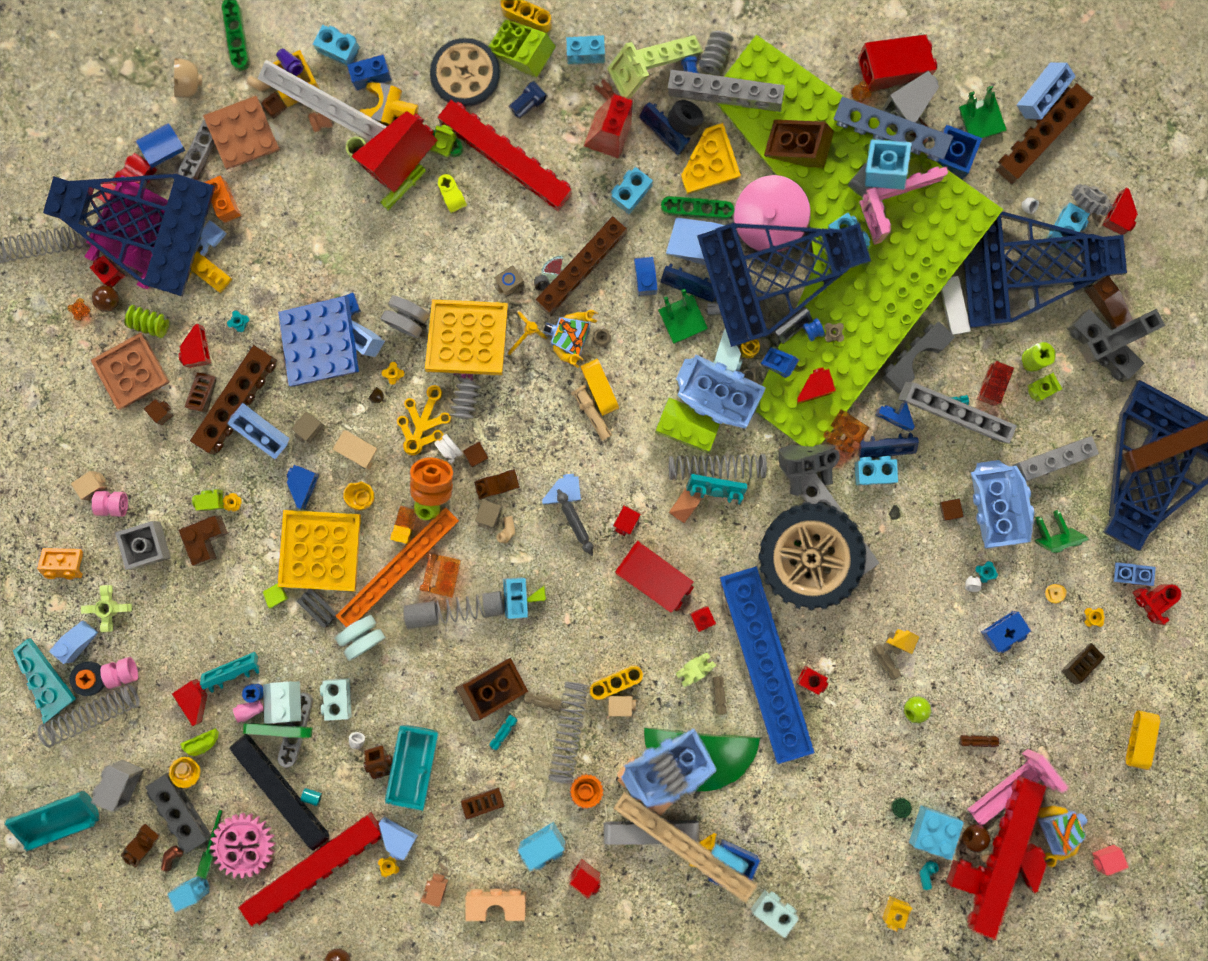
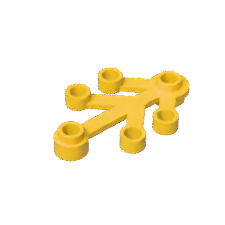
M437 385L428 387L426 391L428 401L421 417H419L417 412V404L414 399L408 398L404 402V406L409 410L416 427L412 435L408 427L409 419L406 416H399L397 419V424L401 427L406 438L403 448L408 455H418L422 451L423 446L443 439L444 433L440 430H435L432 435L421 438L423 431L442 423L449 424L451 422V416L447 412H443L439 417L428 421L435 402L440 400L443 395L441 388ZM435 390L438 391L437 397L432 396V392ZM409 401H413L412 407L407 406ZM444 415H448L449 417L448 421L446 422L442 421V417ZM402 418L406 419V424L404 425L400 424ZM438 432L441 433L440 439L435 438V434ZM412 443H416L417 445L416 449L414 450L410 449V445Z

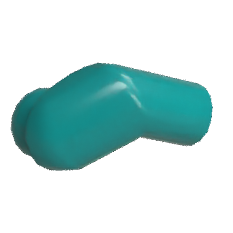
M933 861L926 862L919 871L923 890L932 889L930 877L939 870L938 864Z

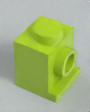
M1054 372L1027 385L1030 397L1035 399L1036 402L1062 390Z
M223 490L201 491V495H194L192 497L193 507L196 511L224 509Z

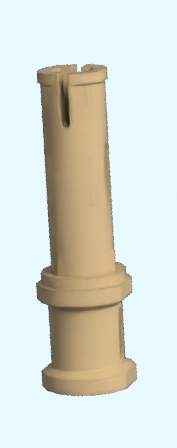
M586 385L570 393L579 403V409L588 416L601 441L612 436V433L594 406L595 400L591 399L586 391Z

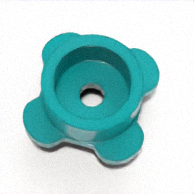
M238 310L232 312L231 319L227 321V326L233 327L237 332L241 333L247 327L250 319L247 315H242Z
M987 561L982 566L977 565L975 568L982 583H987L988 580L998 577V573L991 561Z

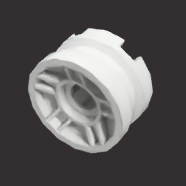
M445 434L442 436L443 439L437 440L434 444L452 464L457 456L460 457L463 453L452 439Z

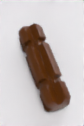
M961 735L960 745L968 747L970 745L972 747H988V745L998 747L999 738L996 736Z

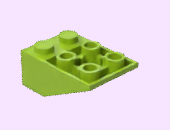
M507 19L504 20L489 44L497 58L517 70L536 78L556 48L547 33Z

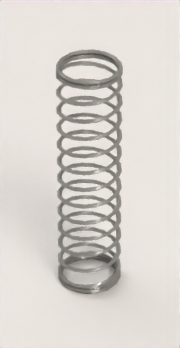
M70 226L68 227V232L74 248L69 247V236L64 227L61 228V235L59 230L54 228V237L49 229L46 231V236L44 232L39 231V238L35 232H32L31 238L27 233H25L24 239L21 235H17V242L13 236H10L9 241L3 237L2 242L0 241L3 258L0 255L2 259L0 263L9 262L10 259L15 261L17 258L22 260L24 257H37L39 254L44 256L46 253H59L61 250L66 252L68 248L70 250L75 248L81 249L83 246L88 248L91 245L86 243L88 246H85L84 240L85 242L87 240L82 237L81 241L79 233H77L78 239L82 244L81 247H78L76 245V233L72 229L75 238L74 243ZM63 229L65 230V233L67 235L68 245L63 235ZM55 230L58 232L60 245L57 241ZM48 231L52 237L53 247L49 241ZM41 233L45 239L46 249L41 240ZM33 234H35L37 238L39 250L35 245ZM26 235L31 243V251L27 245ZM19 236L23 242L24 253L19 244ZM11 238L15 241L17 255L12 247ZM4 239L8 243L10 255H8L5 249ZM62 239L67 246L66 250L62 249ZM47 241H48V243H49L51 249L53 250L52 252H48V251H47V249H48ZM55 241L60 248L59 251L55 250ZM40 243L45 250L44 254L40 253ZM33 245L38 252L37 255L33 254ZM26 247H27L29 253L31 254L30 256H26V255H25V254H26ZM11 249L16 256L15 259L11 258ZM19 249H20L21 253L24 255V256L21 257V258L18 257Z
M739 454L736 458V464L733 455H730L728 463L726 456L723 455L721 465L717 455L714 457L713 464L710 455H708L706 467L702 455L699 458L698 466L696 457L693 456L691 468L687 455L684 458L683 468L681 458L678 456L676 470L673 456H669V480H677L678 460L680 461L682 480H684L686 458L689 478L692 474L693 459L695 460L696 474L699 475L701 458L704 476H707L708 459H710L712 477L714 478L716 457L720 479H722L723 458H725L727 479H729L731 456L735 479L737 478L739 457L742 478L744 479L746 456L749 463L750 479L752 478L753 457L756 460L757 478H759V467L761 477L766 478V455L760 454L757 461L756 455L753 454L750 463L747 454L744 456L743 462Z
M565 682L564 687L577 690L585 694L577 695L563 693V695L574 697L583 700L584 702H561L582 708V710H571L561 708L560 710L575 713L582 717L559 716V718L572 720L577 723H580L581 725H565L559 723L558 725L569 727L579 732L567 733L557 731V733L569 735L577 738L578 740L555 739V741L566 742L576 746V748H562L554 746L555 749L566 750L574 753L575 755L563 756L559 754H552L556 757H563L574 761V763H559L554 761L551 762L552 764L563 765L573 770L560 771L556 769H550V771L564 773L571 777L557 774H550L548 777V779L551 781L565 784L573 783L574 777L569 773L574 772L575 769L569 765L576 764V761L572 759V757H576L577 753L572 750H576L579 747L577 744L572 742L580 741V739L575 735L580 734L581 731L575 727H580L583 725L580 721L575 719L584 718V716L578 712L584 711L585 708L578 704L586 703V700L580 697L587 696V692L583 690L589 689L588 685L575 682Z
M127 684L121 687V694L114 690V697L108 693L106 696L107 700L104 697H100V703L97 700H93V707L91 704L86 703V710L80 706L79 713L76 710H72V716L69 713H65V719L62 716H58V722L52 719L51 725L47 722L39 725L38 736L44 746L51 748L55 743L59 744L62 740L65 741L69 737H74L75 734H81L83 730L87 731L89 727L93 728L96 724L100 725L103 721H109L110 717L115 718L117 714L121 715L124 711H130L131 707L137 708L140 702L136 690ZM127 687L132 691L136 700V705H134L131 701L130 695L127 691ZM115 692L120 696L123 707L119 704ZM108 695L113 699L116 710L112 707ZM101 698L106 702L109 714L104 709ZM124 701L130 706L128 710L125 709ZM94 702L99 705L102 717L97 712ZM117 704L123 710L121 713H118ZM87 705L92 708L95 720L91 717ZM110 707L116 713L115 716H111ZM80 708H82L85 711L88 718V724L82 717ZM73 711L79 716L81 727L76 722ZM103 711L109 716L108 719H104ZM66 715H69L72 719L75 731L70 727ZM97 715L102 719L100 723L97 722ZM59 718H62L65 722L68 734L61 727ZM90 719L95 723L93 726H90ZM52 721L58 725L61 737L55 732ZM83 722L88 726L87 729H83ZM76 725L81 729L80 732H76ZM41 727H44L45 734L51 741V745L44 740ZM69 728L74 732L72 736L69 735ZM62 732L67 736V738L62 739ZM55 735L60 739L59 742H55Z

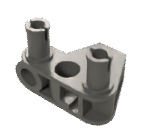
M819 444L813 447L789 445L778 449L779 467L785 476L790 479V494H802L801 478L821 471V481L824 485L833 484L832 468L838 463L840 457L839 452L835 449V445Z

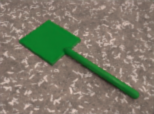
M222 810L218 811L206 852L203 851L196 875L203 879L207 878L213 855L210 854V846L213 843L211 838L215 837L214 830L218 827Z

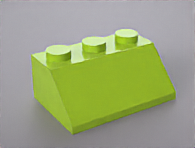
M668 398L655 433L708 454L720 424L714 422L711 416L706 414L705 416L700 415L689 405Z

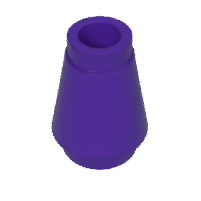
M284 48L276 53V57L284 70L295 76L301 74L303 71L301 60Z

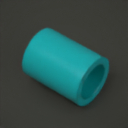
M304 788L300 801L318 806L322 793Z

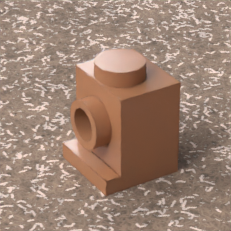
M434 873L431 881L427 880L424 889L426 893L423 894L420 902L440 907L448 879H445V876Z

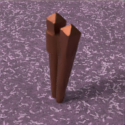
M601 79L603 87L595 85V90L608 100L615 93L611 85L605 79Z

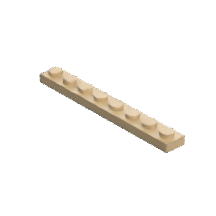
M626 791L613 808L745 903L757 887L756 883L716 858L708 849L646 807L636 798H633Z

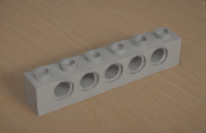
M671 70L668 83L669 96L781 112L785 85Z
M905 382L898 398L900 401L1003 443H1010L1017 425L914 382Z
M816 473L801 478L802 494H800V497L804 501L802 504L808 502L818 504V502H821L826 506H834L843 513ZM808 487L814 488V497L807 495L806 490ZM864 542L866 546L865 574L880 563Z

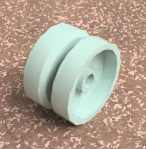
M372 615L349 625L334 638L339 646L353 643L344 651L348 661L363 654L386 638L381 629L368 633L376 625Z

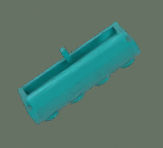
M400 725L385 804L424 810L438 731L412 725Z
M80 791L20 815L10 817L5 821L4 825L24 846V850L30 851L94 827L96 822L99 821V812L96 804L91 803L92 798L85 791Z

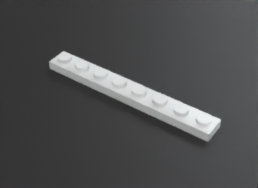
M268 60L264 62L258 76L260 81L370 141L386 128L385 125Z

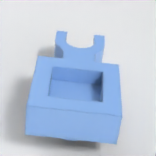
M211 220L204 226L201 234L202 239L198 244V247L203 246V249L200 251V254L203 256L208 252L210 245L215 248L227 234Z

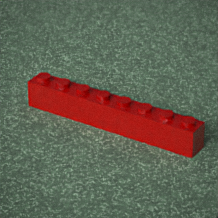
M450 100L437 118L441 125L452 128L458 138L559 212L571 197L572 189L568 182L563 179L561 181L555 177L556 174L548 168L545 170L534 157L530 159L525 155L526 152L521 147H514L506 136H499L491 125L483 124L479 116L475 113L470 114L467 112L466 107L460 102L455 103Z
M1020 776L1013 781V791L1011 797L1006 801L1005 815L999 822L1000 830L998 836H995L993 840L994 848L992 854L988 856L986 861V872L980 879L981 887L979 893H976L973 900V911L967 917V927L972 931L996 940L1047 786Z
M372 812L368 813L244 901L238 909L251 927L256 923L261 925L269 919L267 915L272 912L276 914L285 907L284 903L288 900L292 903L301 896L300 892L305 888L309 891L316 886V881L322 877L324 880L333 873V868L336 866L339 868L343 867L349 862L348 858L354 854L357 857L366 850L364 846L369 843L374 845L378 842L382 834L379 822Z

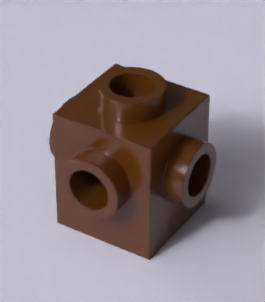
M383 745L364 750V769L366 773L371 775L372 779L390 775L393 758L391 754L386 752Z

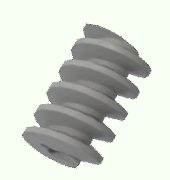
M713 31L710 33V39H708L707 46L704 49L705 52L699 61V66L702 70L711 75L720 74L717 69L723 68L720 62H725L726 58L722 55H728L726 49L731 47L729 42L733 41V36L723 31Z
M458 378L462 383L456 384V388L461 391H455L454 394L459 398L453 399V403L457 406L451 407V410L455 413L449 415L468 420L474 418L469 412L476 410L471 406V404L477 403L473 396H479L474 390L480 389L481 386L476 384L475 381Z
M668 750L651 759L648 763L656 764L652 768L653 771H660L656 778L663 777L660 785H667L663 790L664 793L671 792L670 796H673L686 789L688 782L684 781L685 777L683 774H680V767H676L677 761L672 760L674 756L672 753H668Z

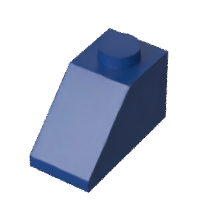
M653 257L634 259L638 296L657 295V279Z
M294 465L287 473V485L297 508L305 510L320 474Z

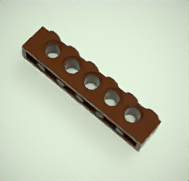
M1078 83L1072 88L1068 86L1061 94L1063 98L1053 104L1050 112L1042 119L1035 121L1038 125L1034 129L1030 127L1023 134L1025 139L1022 142L1018 140L1010 148L1012 150L1009 156L1005 154L998 161L1000 165L996 171L1011 185L1022 176L1094 98ZM1065 103L1069 104L1071 109L1067 108ZM1052 116L1056 117L1058 119V122H1055ZM1040 130H1043L1046 133V136H1043L1040 133ZM1027 143L1031 144L1033 149L1028 148ZM1014 157H1018L1021 163L1016 162Z
M612 216L535 299L536 304L551 317L626 236L627 228Z
M253 345L190 439V442L209 454L215 455L220 452L224 446V440L234 431L227 424L230 417L242 403L246 406L252 404L255 399V393L264 386L265 378L276 368L277 359ZM256 365H260V371L254 374L253 368ZM249 381L248 389L244 390L243 383ZM238 396L239 402L233 406L232 400ZM227 412L228 419L223 422L222 415ZM216 428L218 434L216 437L212 438L211 432L213 429Z

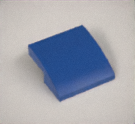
M169 123L136 140L151 168L186 151Z

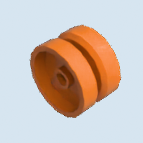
M431 457L418 460L412 465L410 470V494L416 502L426 506H438L446 503L451 498L453 492V470L448 462Z

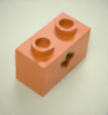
M221 175L204 182L215 186L211 203L217 217L222 222L226 223L241 216L229 185Z

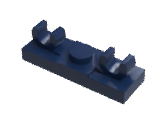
M648 102L641 111L639 118L679 156L691 138H686L675 131L669 124L668 119L663 115L664 111L660 112L656 109L657 104L652 105Z
M673 264L665 266L660 283L678 290L685 289L686 293L713 303L715 293L707 277L703 280L700 277L682 272L681 267L679 270L672 268Z
M909 432L908 438H903L902 434L899 433L898 438H886L875 441L874 436H871L870 442H865L864 437H861L858 452L859 459L862 457L876 458L916 454L919 440L918 437H913L911 432Z

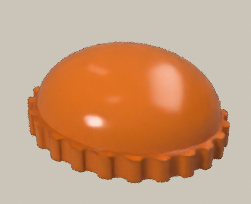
M581 775L571 784L570 797L578 807L592 808L602 799L603 786L595 776Z

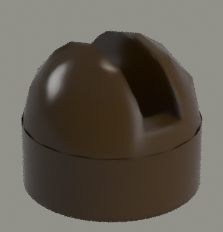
M376 387L368 400L373 403H381L384 399V393Z

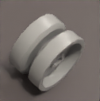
M392 295L388 305L395 312L390 310L384 311L380 320L392 328L418 339L422 328L417 323H426L430 314L413 302Z

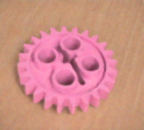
M244 812L239 817L237 814H234L232 819L228 817L225 819V823L221 822L219 824L220 829L214 830L217 836L211 838L215 844L210 846V849H215L216 852L212 855L218 858L214 864H222L219 870L227 869L225 875L232 871L233 878L238 876L239 873L241 879L246 876V873L249 877H252L254 872L256 874L260 873L261 868L267 867L266 862L272 860L269 855H272L275 851L270 847L274 846L276 842H272L270 839L275 835L268 834L271 827L265 828L264 826L267 821L260 823V816L253 819V813H250L247 818ZM249 831H253L256 834V839L250 838ZM230 832L236 834V840L230 838ZM259 843L260 846L251 845V844ZM226 844H227V845H233L234 847H229V848H228V847H226ZM231 851L236 853L237 860L230 857ZM249 851L256 853V859L250 857Z

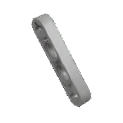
M203 120L179 167V175L196 180L215 144L211 134L208 132L209 129L205 120ZM203 136H209L210 140L207 144L200 143ZM195 152L201 153V158L198 161L192 160V155ZM189 162H191L196 167L194 168L193 166H190ZM185 171H188V172L191 171V172H192L191 176H190V175H187V176H186V175L184 174Z
M303 692L300 693V699L305 697L308 704L303 705L301 711L303 723L300 726L306 727L313 698L309 693ZM287 722L289 726H297L294 722ZM283 737L278 755V762L281 766L288 768L296 763L303 738H298L296 744H290L288 737ZM285 747L295 748V751H290L289 757L292 760L286 763V759L283 756L288 754L289 749H285Z

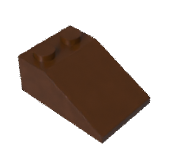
M774 120L764 156L801 166L824 168L834 131L824 121Z
M511 657L455 687L472 721L482 720L528 692Z

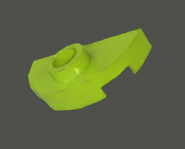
M215 728L180 743L181 748L190 756L204 754L216 743L219 731Z

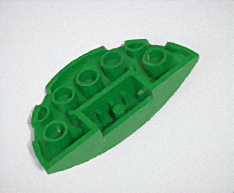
M644 727L646 749L652 747L656 749L661 746L660 743L668 738L673 740L686 732ZM697 733L707 749L716 771L697 786L698 788L695 791L718 790L738 780L754 761L760 737Z

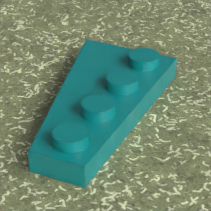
M31 638L26 639L13 650L20 670L27 678L28 683L26 684L29 691L32 690L35 697L34 703L37 709L39 708L41 711L43 724L49 722L74 702L76 697Z

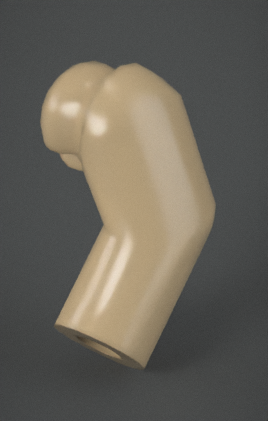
M249 76L246 81L247 85L262 92L271 88L270 85L252 76Z
M512 516L503 518L505 528L497 535L499 543L505 544L509 542L515 534Z

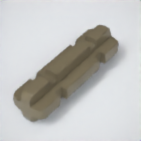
M881 644L876 645L872 652L875 656L879 657L877 659L884 670L889 672L888 676L891 680L899 678L901 673L898 668L895 669L896 665L888 653L884 652V647Z
M716 676L713 677V685L715 686L714 697L717 704L715 706L717 715H724L727 713L726 705L724 704L726 703L725 688L723 687L724 678Z
M528 692L524 696L525 704L531 705L532 703L537 707L552 708L554 711H560L561 700H551L549 697L537 694L533 696V693Z

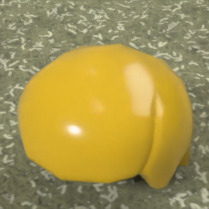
M360 481L349 483L344 489L343 498L350 508L361 511L373 504L375 493L370 485Z
M180 757L174 760L169 767V777L177 787L189 788L199 780L200 766L190 757Z

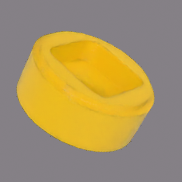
M1052 584L1045 591L1047 600L1055 604L1064 601L1067 595L1066 589L1060 584Z

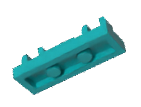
M691 474L686 485V491H690L691 496H694L695 492L700 493L701 498L704 495L725 497L728 503H731L732 499H736L740 505L747 491V484Z
M252 652L202 673L200 686L203 690L208 688L213 693L215 689L213 685H219L223 689L225 681L233 680L242 673L249 678V670L251 669L255 670L258 674V655L256 652Z

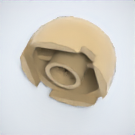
M175 58L174 97L186 98L193 96L197 92L198 86H202V74H198L196 65L191 61Z

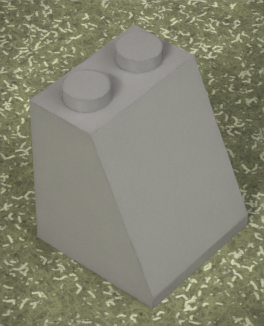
M927 71L892 93L884 104L883 111L916 123L939 88L937 78Z

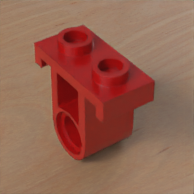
M1161 584L1149 593L1147 589L1138 588L1133 592V595L1136 597V603L1148 613L1147 617L1152 623L1164 625L1170 619L1162 617L1161 614L1181 599L1182 592L1176 585ZM1167 589L1170 591L1169 598L1165 595Z

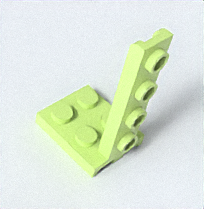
M695 35L636 50L633 43L629 42L624 45L607 69L620 95L630 99L648 78V69L681 61L686 57L699 56L703 50Z

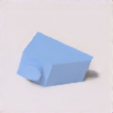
M352 321L356 350L363 355L376 357L385 341L373 331Z
M574 474L563 475V478L558 479L542 499V504L559 503L557 501L558 489L568 495L569 502L580 501L579 477H575Z
M83 620L64 634L49 652L63 664L72 663L98 632Z
M383 817L379 826L386 851L390 853L392 858L404 860L418 835Z

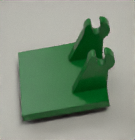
M993 86L987 87L985 98L977 101V97L974 98V91L969 92L967 104L958 107L966 132L982 139L1007 131L995 92H992Z
M685 289L681 290L682 300L671 304L666 296L663 298L665 307L658 309L673 344L708 329L693 294L688 296Z
M1058 510L1053 511L1060 533L1050 536L1043 518H1040V516L1035 517L1042 536L1035 539V543L1051 553H1060L1065 548L1077 547L1082 545V542L1089 540L1088 536L1071 527L1067 528L1062 514Z

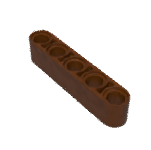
M1208 420L1122 454L1129 472L1143 469L1208 442Z

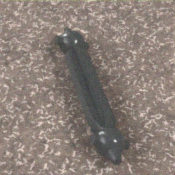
M558 489L557 501L562 504L563 513L576 538L583 544V551L592 556L594 546L589 542V536L575 508L568 501V495Z

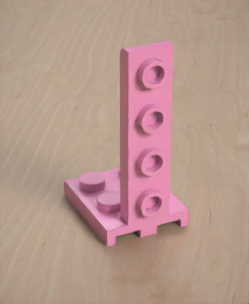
M934 167L928 170V173L911 175L910 179L906 180L905 190L874 187L866 191L867 194L863 195V200L859 201L874 245L881 243L891 229L888 218L884 216V205L881 200L940 182L948 173L947 167L941 169Z
M1027 749L1022 753L1027 762L967 810L979 825H984L1005 808L1006 801L1011 797L1013 791L1012 783L1018 776L1034 782L1041 781L1053 791L1057 790L1061 793L1066 791L1068 787L1043 755Z

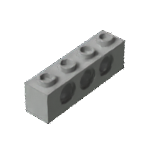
M1090 436L1013 464V466H1017L1025 481L1098 455L1099 452L1093 437Z

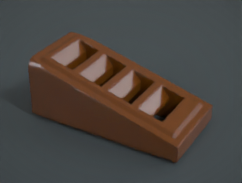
M197 372L184 407L207 414L217 377ZM201 379L208 380L209 384L201 383L200 381ZM199 386L207 388L206 391L198 390ZM198 393L204 395V397L199 398L196 397V395ZM195 401H199V402H201V404H200V405H196V404H194V402H195Z
M499 787L461 800L466 820L505 807ZM492 794H495L497 804L495 805L491 797ZM486 796L489 802V807H486L484 801V797ZM479 799L482 809H478L476 800ZM469 802H472L473 812L470 811Z

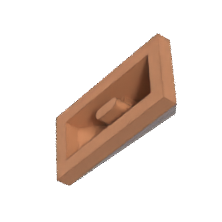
M685 488L669 513L685 523L702 500L701 494L695 492L694 496H691L690 491H686Z

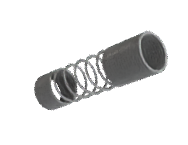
M501 592L483 593L485 616L478 594H476V617L472 613L469 598L466 596V619L463 617L458 597H456V620L452 616L449 601L446 599V622H444L438 600L436 602L428 601L426 603L405 605L404 620L406 628L409 630L430 625L436 626L439 624V615L442 622L446 624L449 613L451 619L456 623L459 611L462 619L466 621L468 618V606L474 619L478 616V605L484 618L501 616L504 614Z

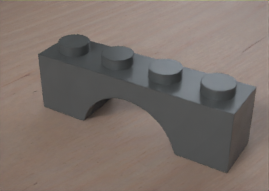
M1156 308L1079 346V349L1087 364L1166 325Z
M939 321L934 325L930 323L923 330L925 334L921 338L916 337L910 343L912 348L908 352L904 350L897 357L899 361L895 365L891 363L883 371L885 375L882 379L898 394L902 391L905 382H912L916 378L912 366L913 360L919 352L931 351L938 354L955 338Z

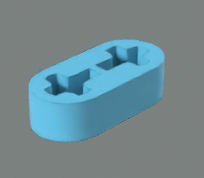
M718 844L715 845L711 852L716 858L742 874L748 866V863Z

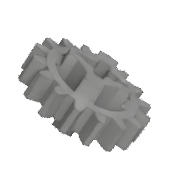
M1079 184L1071 192V196L1074 197L1073 199L1076 200L1077 205L1081 206L1087 213L1091 214L1094 212L1097 215L1105 216L1112 208L1113 204L1110 203V199H1107L1108 196L1096 186L1089 187L1086 184Z

